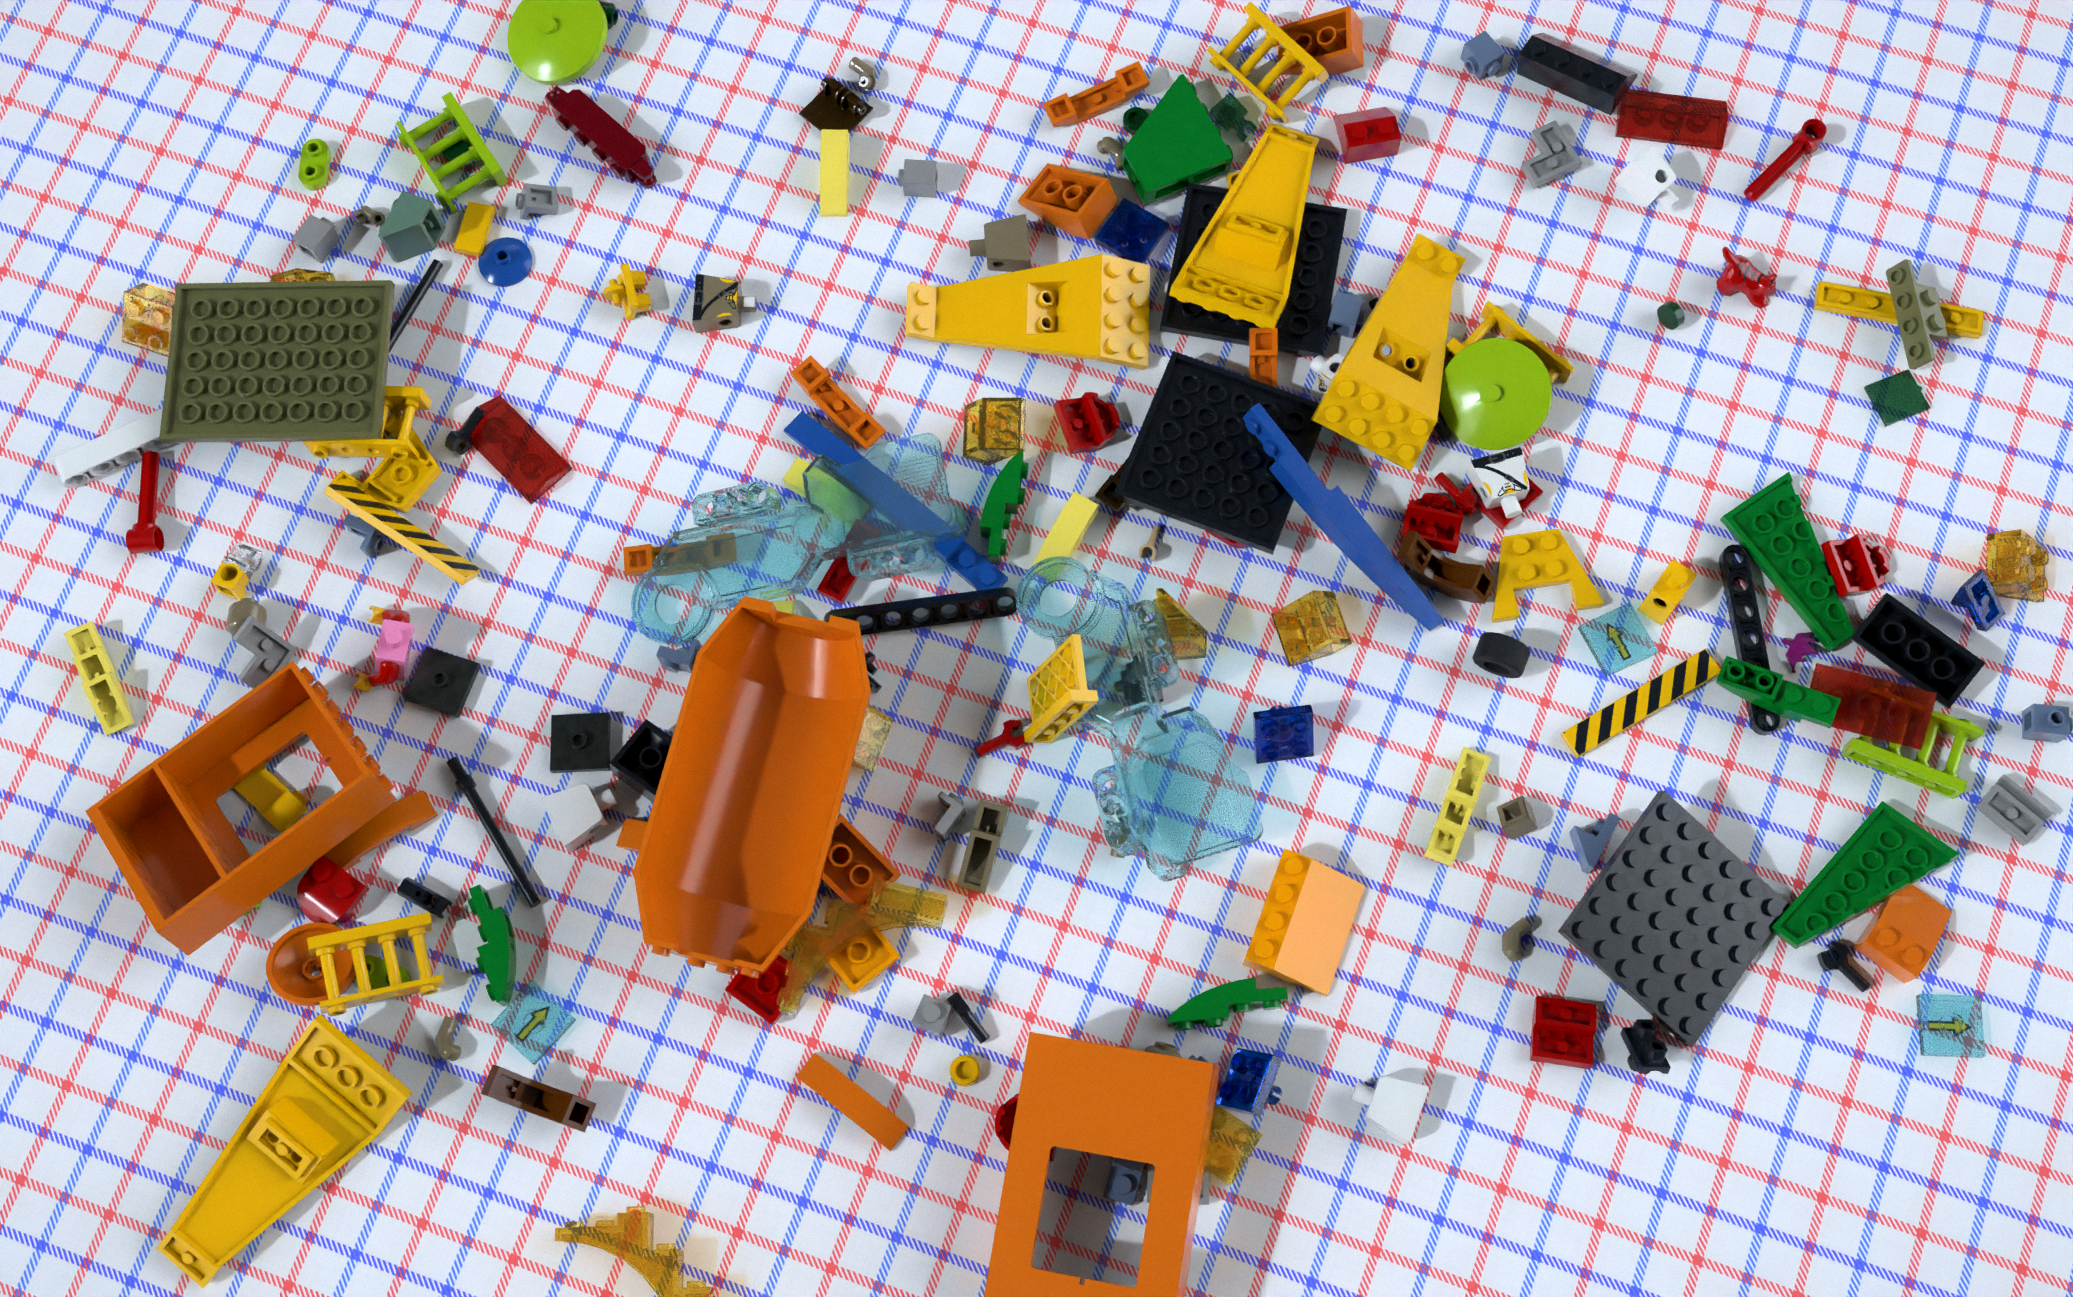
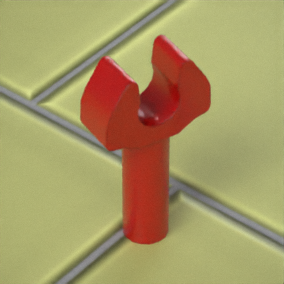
M1443 472L1435 477V481L1455 499L1457 509H1461L1464 515L1469 517L1477 511L1474 505L1478 502L1467 488L1462 491Z
M1008 720L1004 722V730L1001 735L975 747L979 757L1005 745L1012 746L1015 750L1022 748L1026 744L1024 734L1017 738L1011 735L1013 730H1017L1022 726V721Z

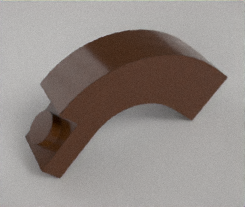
M1417 531L1407 532L1397 554L1405 563L1403 568L1408 575L1428 588L1458 600L1486 604L1496 581L1483 565L1458 562L1440 554Z
M492 1065L481 1091V1094L584 1133L597 1104L497 1065Z

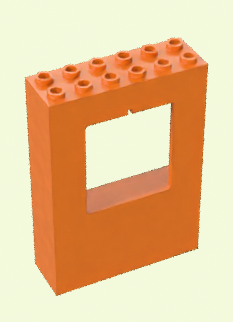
M293 661L85 811L156 932L188 956L397 800L391 792V789L394 788L392 782L384 773L381 774L379 770L381 768L371 754L368 755L366 752L368 748L357 735H354L353 731L355 730L345 717L341 718L340 713L342 711L332 699L327 700L329 692L319 680L314 683L316 679L306 667L300 669ZM307 734L344 788L251 856L217 804V799Z
M1029 1032L984 1297H1184L1220 1066L1198 1060ZM1056 1146L1154 1165L1153 1184L1135 1287L1085 1278L1084 1284H1080L1081 1277L1037 1269L1032 1266L1048 1165L1053 1147Z

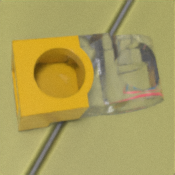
M243 543L235 544L211 579L218 592L241 601L247 593L245 587L253 573L261 565L262 552Z

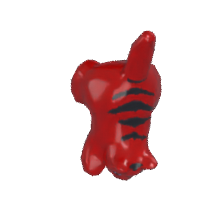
M1724 247L1722 253L1726 260V267L1722 276L1716 282L1720 293L1724 296H1731L1733 293L1740 291L1747 296L1750 303L1755 307H1766L1767 301L1765 297L1772 296L1776 292L1775 280L1777 274H1763L1753 266L1748 258L1742 255H1735L1728 247Z

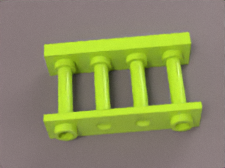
M449 92L442 96L447 106L443 108L444 112L409 132L406 131L401 121L395 124L401 132L397 135L405 149L409 147L412 149L439 192L435 193V196L442 207L449 206L452 213L456 214L458 210L452 202L454 198L487 179L489 181L494 179L499 187L509 182L453 94ZM448 121L451 123L456 121L459 126L455 128V132L422 151H419L414 143L417 139ZM462 140L463 142L469 140L471 146L468 147L469 150L436 170L432 171L426 162ZM482 160L484 163L481 167L482 170L445 191L439 182L442 178L471 161Z
M1870 686L1861 693L1859 699L1870 703L1860 737H1853L1843 746L1841 756L1951 799H1955L1965 792L1967 781L1959 779L1956 773L1966 742H1972L1980 737L1984 729L1975 726L1970 720L1956 719L1893 695L1884 687ZM1882 708L1899 714L1887 749L1874 746L1871 741ZM1910 719L1927 725L1916 760L1905 758L1900 753ZM1938 730L1955 736L1944 771L1931 768L1928 764Z

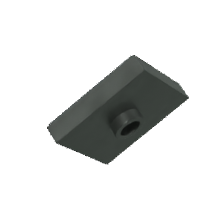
M426 646L404 699L459 718L481 665L477 662Z
M609 713L551 715L550 771L552 773L610 771L611 715Z

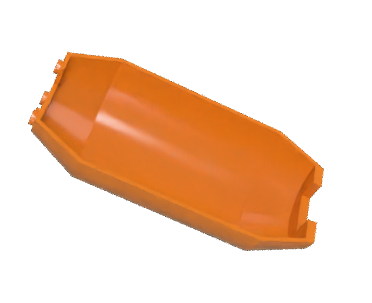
M744 596L697 652L633 871L643 939L645 944L653 947L652 953L669 957L671 953L688 958L686 964L704 968L707 963L717 966L716 971L720 973L734 975V971L737 970L741 971V975L758 978L759 974L767 970L811 917L871 697L859 621L830 615L829 621L825 622L777 611L773 602Z

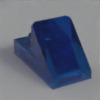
M1979 569L1959 588L1950 602L1951 605L1967 608L1977 630L1985 632L2005 615L2001 603L1985 571Z

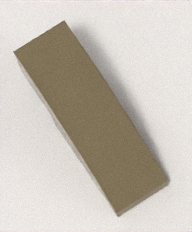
M984 798L980 800L956 886L985 894L1005 830L1010 805Z

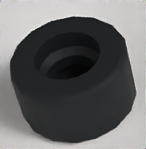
M1485 632L1480 636L1473 655V661L1480 668L1495 675L1506 678H1519L1524 672L1530 656V649L1521 641L1510 636L1495 632Z

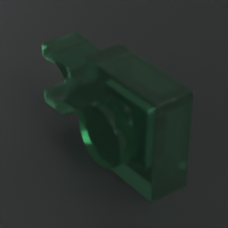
M1231 92L1210 110V114L1227 132L1234 127L1237 131V136L1242 142L1248 137L1243 132L1244 128H1248L1252 133H1255L1257 130L1254 123L1244 119L1248 111Z

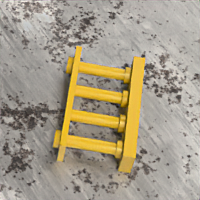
M1249 2L1243 9L1248 17L1245 20L1247 23L1220 53L1209 46L1207 51L1212 57L1209 61L1219 71L1223 68L1261 101L1267 107L1265 112L1275 122L1280 119L1286 124L1289 119L1282 110L1310 80L1313 82L1316 78L1323 84L1329 77V74L1320 63L1252 2ZM1260 28L1266 33L1264 36L1265 40L1242 66L1236 70L1227 60L1254 30L1258 31ZM1279 45L1285 50L1283 58L1255 87L1245 77L1272 47L1276 48ZM1298 62L1304 67L1301 70L1302 74L1274 104L1264 93L1291 63L1294 65Z
M1487 301L1480 316L1484 321L1464 342H1458L1455 338H1452L1446 345L1445 360L1450 362L1463 348L1480 341L1494 327L1506 336L1504 339L1516 341L1532 350L1549 370L1551 383L1557 377L1566 383L1574 370L1568 359L1557 355L1507 316L1503 308L1493 305L1490 301Z
M386 386L381 439L303 441V444L318 458H328L329 456L387 457L397 460L418 458L419 452L410 442L409 436L415 412L418 410H430L431 399L422 387ZM395 409L404 410L397 440L383 439L389 411Z
M430 912L307 938L310 957L317 956L321 960L328 1000L319 1002L321 1014L328 1013V1016H337L346 1013L347 1008L418 992L421 995H430L438 992V988L444 985L443 974L432 976L424 938L427 934L426 932L431 931L432 928ZM408 936L413 941L420 979L402 983L394 942L397 941L396 938ZM378 942V945H382L390 986L372 990L363 949L366 948L367 944ZM347 949L352 954L359 993L341 997L333 955H335V951Z

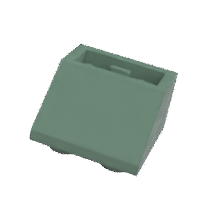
M402 191L399 198L393 202L387 220L381 224L378 237L392 260L399 263L434 250L446 226L432 201Z

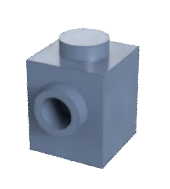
M1483 31L1464 44L1460 59L1465 63L1466 69L1480 81L1488 75H1495L1501 69L1505 52L1486 31Z
M1337 291L1326 332L1353 338L1356 324L1362 325L1366 309L1361 308L1363 298L1358 297L1352 292L1342 293Z
M2033 703L2022 711V739L2058 743L2068 737L2072 731L2073 720L2069 717V707Z

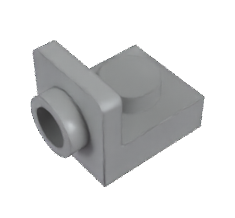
M525 183L521 193L516 195V209H520V219L526 220L529 213L556 215L558 212L557 187Z
M941 791L938 794L939 802L947 807L948 810H942L936 817L934 830L936 836L946 842L965 817L966 811L964 806H962L964 802L958 796L951 792L947 795Z

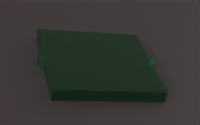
M1909 369L1864 387L1873 404L1872 409L1877 411L1885 427L1930 409L1921 392L1922 387L1917 385Z

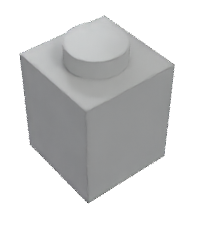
M905 159L904 169H899L898 185L903 186L904 196L936 198L938 181L937 161Z
M310 214L292 237V240L300 252L323 263L340 240V237L334 230L336 226L330 220L324 217L319 219Z
M924 994L911 1022L915 1028L941 1039L953 1014L952 1006Z

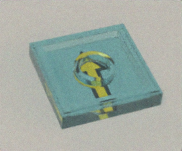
M1630 602L1578 627L1605 677L1656 655L1658 652Z
M531 980L490 1025L533 1065H536L572 1026L576 1019L534 980Z
M1916 995L1921 1056L1986 1057L1981 996Z

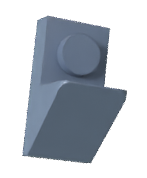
M1609 813L1604 819L1598 818L1590 833L1578 826H1574L1571 829L1570 837L1582 872L1588 874L1595 867L1621 818L1612 813Z
M1114 1157L1103 1197L1133 1206L1145 1163Z

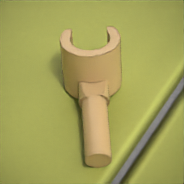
M1154 525L1147 544L1139 549L1140 559L1145 550H1150L1153 553L1150 562L1155 560L1156 551L1154 547L1161 529L1160 526Z

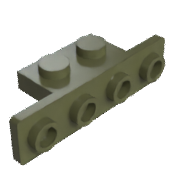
M1905 259L1887 269L1886 276L1909 369L1915 370L1935 359L1931 341L1940 342L1948 338L1936 288L1917 284L1912 262Z

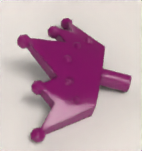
M1813 632L1797 633L1793 642L1783 638L1782 643L1790 646L1785 656L1792 668V673L1796 672V662H1805V659H1802L1803 655H1818V651H1815L1808 644L1815 643V640L1810 637L1814 634Z

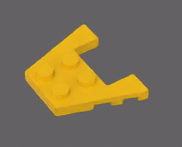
M395 409L387 418L384 432L396 440L403 415L399 409ZM411 427L409 440L419 452L418 458L397 460L385 457L363 483L341 470L330 484L344 478L391 510L407 513L443 471Z
M1559 529L1504 536L1502 538L1492 623L1517 620L1519 618L1514 591L1569 583L1576 611L1602 607L1603 600Z

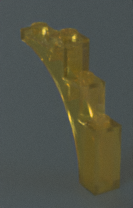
M877 879L875 887L871 886L868 892L867 904H870V907L835 899L833 907L829 906L825 914L824 924L828 925L827 928L805 923L784 948L787 954L794 955V959L789 958L785 970V976H788L785 988L781 987L777 998V1005L780 1006L779 1010L781 1013L795 1018L802 997L816 974L832 957L850 944L873 933L893 928L924 927L941 930L948 905L947 895Z
M644 1206L627 1207L626 1213H617V1226H614V1220L595 1221V1227H583V1221L565 1222V1228H555V1241L587 1244L601 1248L623 1259L644 1277L658 1297H714V1288L706 1287V1281H687V1288H683L684 1250L675 1249L674 1243L657 1244V1249L653 1250L654 1214L645 1212Z

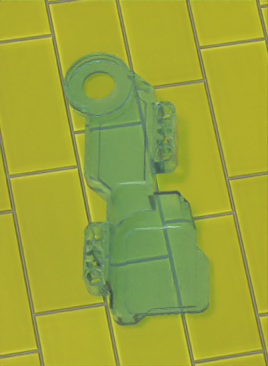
M923 433L874 444L860 461L843 465L823 454L818 455L802 473L807 503L781 508L778 491L774 487L760 481L697 495L692 502L694 524L699 527L673 532L653 561L652 568L641 576L634 588L631 610L636 626L652 641L670 646H682L691 643L692 639L697 640L706 632L713 620L715 610L734 608L744 596L767 601L802 593L823 561L847 556L851 574L865 581H875L931 568L936 561L934 543L957 539L966 530L964 510L950 501L939 438L932 433ZM765 490L766 497L764 501L759 503V494ZM712 502V511L706 514V507ZM923 548L924 557L921 561L916 562L915 554L919 549ZM893 556L899 558V560L892 561ZM869 560V570L862 574L861 565L864 561ZM670 585H680L688 591L691 597L690 612L681 622L674 624L666 623L657 613V598L664 588Z
M1050 557L1032 566L1022 577L1016 592V607L1021 619L1039 637L1054 640L1056 649L1072 634H1080L1087 690H1097L1098 702L1077 721L1080 725L1108 738L1114 760V765L1098 770L1092 778V786L1107 843L1122 856H1129L1143 851L1148 869L1159 880L1168 882L1184 877L1193 861L1259 840L1263 834V825L1249 775L1228 760L1223 740L1210 721L1190 706L1166 714L1163 713L1157 690L1176 683L1180 671L1165 616L1157 604L1151 600H1142L1134 603L1131 593L1124 584L1094 570L1089 571L1081 562L1070 557ZM1056 581L1071 583L1077 592L1074 607L1062 616H1049L1045 614L1040 606V597L1043 590ZM1155 613L1151 620L1144 621L1148 614ZM1156 641H1157L1158 648H1159V650H1160L1161 652H1157V651L1154 649V647L1156 646V643H1155ZM1169 665L1167 671L1158 673L1160 667ZM1114 780V784L1110 789L1103 790L1106 782ZM1116 808H1118V809L1116 810L1117 819H1118L1120 822H1117V820L1112 816V815L1115 814V809H1116ZM1122 834H1128L1127 840L1123 844L1118 845V838Z

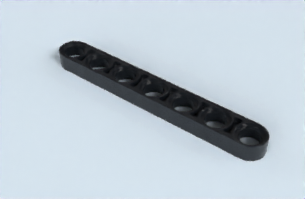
M1729 545L1719 556V566L1737 660L1747 663L1748 660L1753 659L1761 664V668L1770 670L1748 554L1739 545ZM1730 552L1736 553L1740 557L1741 563L1739 565L1730 564L1726 559V554ZM1733 579L1742 580L1746 585V590L1743 592L1734 590L1731 581ZM1741 605L1748 607L1751 617L1748 619L1741 618L1737 614L1736 608ZM1745 632L1753 634L1756 638V644L1753 646L1746 645L1742 641V634ZM1745 700L1750 726L1755 733L1766 736L1778 728L1780 724V716ZM1761 714L1769 716L1772 720L1771 728L1761 727L1757 721L1758 716Z
M1000 587L834 609L825 614L823 621L828 622L830 615L854 621L860 616L866 615L872 618L871 623L859 625L861 635L1009 616L1018 609V598L1013 589ZM1002 597H1010L1013 600L1009 606H1000L997 603ZM976 600L985 603L984 607L980 610H973L969 605ZM947 604L957 607L956 611L951 614L943 613L941 609ZM918 608H924L929 611L922 618L916 617L913 614ZM889 612H897L900 614V618L896 621H889L885 618V615Z

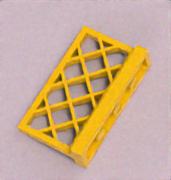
M1072 634L1027 678L1032 724L1024 731L1025 742L1052 743L1098 702L1097 690H1087L1080 634Z

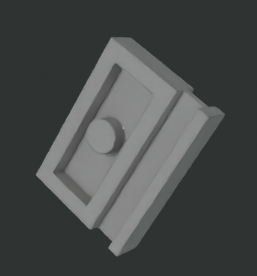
M2005 774L1998 779L1995 785L1990 788L1975 806V808L2022 846L2030 842L2045 824V821L2053 814V812Z

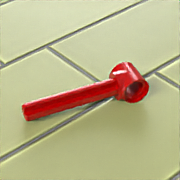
M1809 119L1804 122L1802 128L1793 136V143L1744 190L1746 199L1753 202L1757 201L1803 154L1815 152L1826 135V125L1818 119ZM1807 134H1811V135H1813L1815 138H1811V137H1809Z
M151 450L146 451L142 455L138 522L126 533V545L131 554L160 552L164 548L163 532L160 527L155 525L160 455L158 452Z

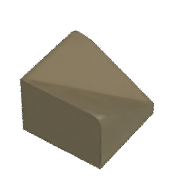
M1523 795L1497 807L1502 829L1510 839H1516L1538 829L1533 808Z

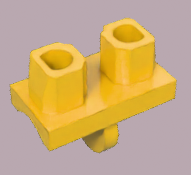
M621 264V273L617 275V280H609L610 286L603 291L604 298L608 301H613L616 307L623 304L626 320H634L636 313L649 311L651 306L648 293H635V289L645 288L646 278L644 271L630 270L629 264Z

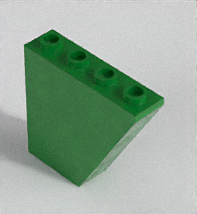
M1182 74L1178 76L1125 146L1121 163L1144 206H1147L1186 190L1188 183L1201 184L1229 172L1233 160V152L1230 146L1225 145L1217 124H1213L1209 118L1206 105L1198 99L1194 84L1188 82L1185 75Z

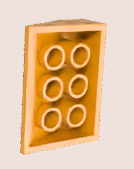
M1284 848L1243 965L1328 996L1365 885L1312 858Z

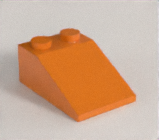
M1351 6L1279 26L1320 63L1328 74H1340L1364 67L1362 21ZM1279 45L1278 62L1283 58L1285 51ZM1298 62L1294 65L1291 63L1281 75L1302 74L1301 70L1304 67Z
M1049 163L1045 165L1018 200L1019 205L1064 232L1088 240L1119 202L1107 178Z
M839 813L821 879L858 915L862 911L866 912L902 874Z
M1911 884L1882 902L1853 948L1905 984L1919 976L1932 956L1952 911Z

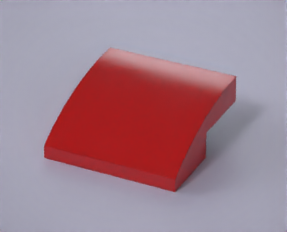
M1536 996L1532 1018L1530 1061L1591 1069L1593 1066V1037L1596 1033L1597 1004Z

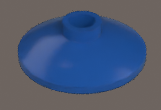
M510 237L499 238L485 246L481 256H479L478 266L483 278L490 284L499 287L513 286L521 282L529 274L532 267V255L529 248L522 241ZM502 256H507L506 259L499 260Z

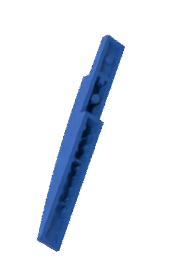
M1257 403L1242 419L1245 421L1249 432L1256 435L1263 444L1265 452L1275 459V462L1269 468L1270 471L1306 514L1370 580L1426 629L1431 631L1445 621L1339 486L1329 491L1262 405Z
M801 411L783 430L785 434L905 534L909 533L977 591L1000 588L1008 581V577L966 543L965 537L806 413Z

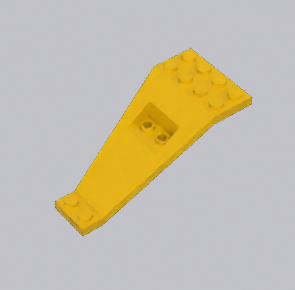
M1273 123L1268 125L1171 286L1169 296L1175 297L1184 303L1191 302L1200 305L1208 311L1228 314L1236 320L1243 319L1255 323L1260 328H1275L1286 306L1313 157L1318 148L1320 138Z
M1416 234L1403 261L1339 365L1311 418L1312 421L1408 471L1412 470L1437 423L1453 283L1466 258L1421 234ZM1385 345L1390 348V353L1387 356L1382 354V348ZM1408 358H1412L1414 361V365L1410 369L1406 366Z
M1100 254L940 287L911 282L907 286L905 336L931 342L1091 359L1144 370L1149 367L1150 265ZM1042 322L1047 325V328L1042 325Z
M319 1014L313 1019L284 1058L170 1231L156 1249L199 1286L204 1288L228 1260L380 1135L413 1092L324 1016Z

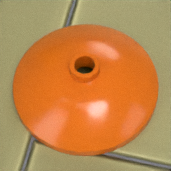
M315 922L297 926L282 935L271 948L266 962V974L273 991L283 1000L299 1006L319 1005L320 1001L328 1000L321 960L317 956L310 957L307 938L342 931L343 929L333 924ZM347 949L335 951V955H333L340 995L351 986L356 978L352 954ZM314 971H321L319 975L312 976V973Z

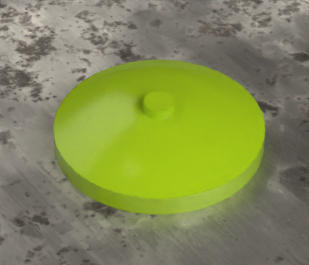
M523 0L515 10L508 28L507 41L510 56L515 65L526 76L536 82L546 85H560L571 82L584 75L599 59L607 39L608 26L606 14L598 0Z
M1489 338L1474 342L1458 352L1443 372L1439 402L1443 419L1449 429L1459 439L1476 448L1505 450L1518 446L1530 439L1541 428L1549 414L1552 403V383L1548 370L1542 360L1532 350L1516 341L1503 338Z

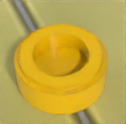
M959 1056L951 1063L950 1076L957 1085L969 1087L979 1079V1064L971 1056Z

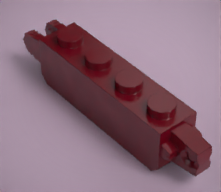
M556 86L545 95L548 103L553 107L557 115L555 120L564 131L569 129L580 145L583 147L587 145L591 148L593 155L601 163L606 161L618 178L624 177L630 183L636 180L646 188L655 187L657 180L653 167L650 165V158L648 157L645 145L580 89L571 90L567 93Z

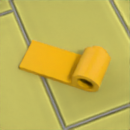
M263 766L233 787L281 833L293 826L309 809L306 805L309 801L308 798L297 789L291 792Z

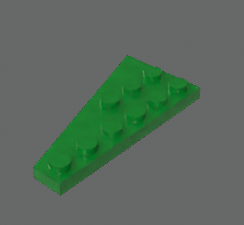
M1788 472L1723 515L1720 520L1830 653L1850 639L1854 630L1843 603L1837 597L1834 589L1835 583L1832 576L1828 575L1824 565L1825 558L1812 526L1804 516L1801 508V499L1793 489L1791 484L1793 480L1790 472Z
M1882 801L1772 926V932L1793 948L1798 949L1958 859L1959 853Z

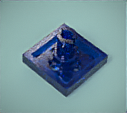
M1123 198L1095 237V243L1122 259L1144 264L1169 229V223ZM1123 243V245H1126V243H1128V246L1123 247L1121 244Z
M1278 705L1279 709L1273 706L1266 711L1253 712L1256 764L1314 756L1313 710L1311 705L1288 708Z
M1237 1048L1235 1055L1231 1059L1226 1079L1220 1087L1216 1105L1224 1109L1260 1117L1266 1102L1270 1105H1275L1280 1101V1098L1272 1095L1273 1092L1282 1096V1089L1273 1085L1282 1059L1274 1054Z

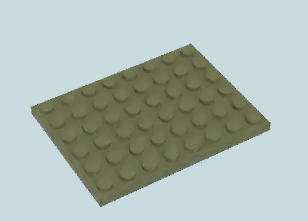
M391 280L178 283L175 293L159 439L164 443L381 439L395 284Z

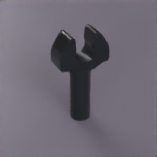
M477 406L460 431H450L446 438L445 446L452 452L456 451L459 455L467 452L473 445L470 435L486 411Z
M1834 941L1827 944L1830 950L1836 954V960L1830 959L1824 952L1817 954L1819 964L1826 972L1832 969L1839 970L1861 992L1870 987L1871 984L1848 963L1847 955L1850 950L1844 944Z
M958 992L947 999L979 1043L985 1042L990 1037Z

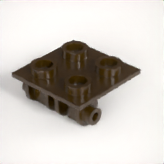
M825 77L821 81L823 90L799 115L820 131L821 129L848 130V133H850L873 110V107L835 78Z

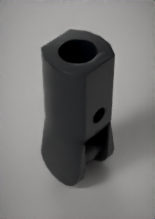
M409 877L404 878L397 889L399 896L441 919L444 918L442 914L446 907L452 905V902ZM434 896L435 898H437V901L434 904V906L430 908L427 905Z

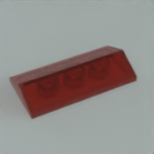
M1629 89L1618 104L1615 137L1722 150L1728 121L1726 101Z
M500 395L479 405L486 413L470 435L472 446L530 505L573 469Z
M1816 663L1810 688L1841 699L1831 727L1922 750L1937 697L1936 692Z

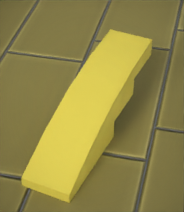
M89 621L63 633L75 656L72 659L84 682L81 685L106 736L135 724L118 675L94 622Z
M1463 747L1424 854L1425 857L1452 867L1462 837L1466 832L1472 810L1477 802L1491 759L1490 756Z

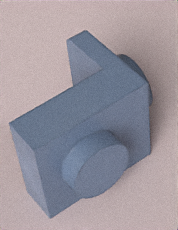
M347 514L343 524L351 533L365 538L360 549L368 557L374 558L375 554L383 548L386 535L360 517Z
M692 639L688 652L684 653L660 645L656 656L662 667L668 671L678 673L679 670L691 673L697 652L702 646L699 640Z

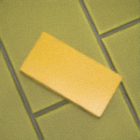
M468 201L454 245L456 253L476 257L481 256L496 213L494 206Z

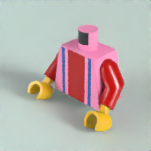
M376 606L369 607V609L373 610V615L367 621L382 625L375 656V673L367 675L357 671L354 677L358 678V681L352 687L369 692L372 687L391 684L396 680L404 681L415 633L414 625L410 624V615L406 611Z

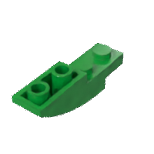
M1017 452L999 473L983 509L980 533L981 537L990 538L988 561L994 565H1000L1001 556H1006L1008 540L1003 539L1004 529H1010L1011 514H1018L1019 505H1024L1025 488H1021L1022 479H1027L1029 463L1024 462V452Z
M1726 656L1716 680L1718 685L1752 704L1799 723L1801 719L1831 728L1841 702L1840 698L1784 680V675Z
M479 884L469 889L472 898L468 899V904L473 915H478L481 925L478 926V931L483 942L488 941V943L477 947L480 957H477L476 961L481 973H486L490 984L486 985V989L492 1001L496 1000L497 1003L505 1007L510 1004L516 976V946L513 928L508 912L501 906L494 909L488 891Z
M1255 978L1222 984L1193 997L1181 1005L1168 1017V1027L1175 1026V1031H1185L1193 1029V1024L1205 1023V1028H1215L1223 1026V1022L1228 1021V1009H1233L1234 1013L1250 1012L1253 1006H1263V1010L1280 1009L1281 1004L1286 1003L1288 1000L1287 987L1256 990Z

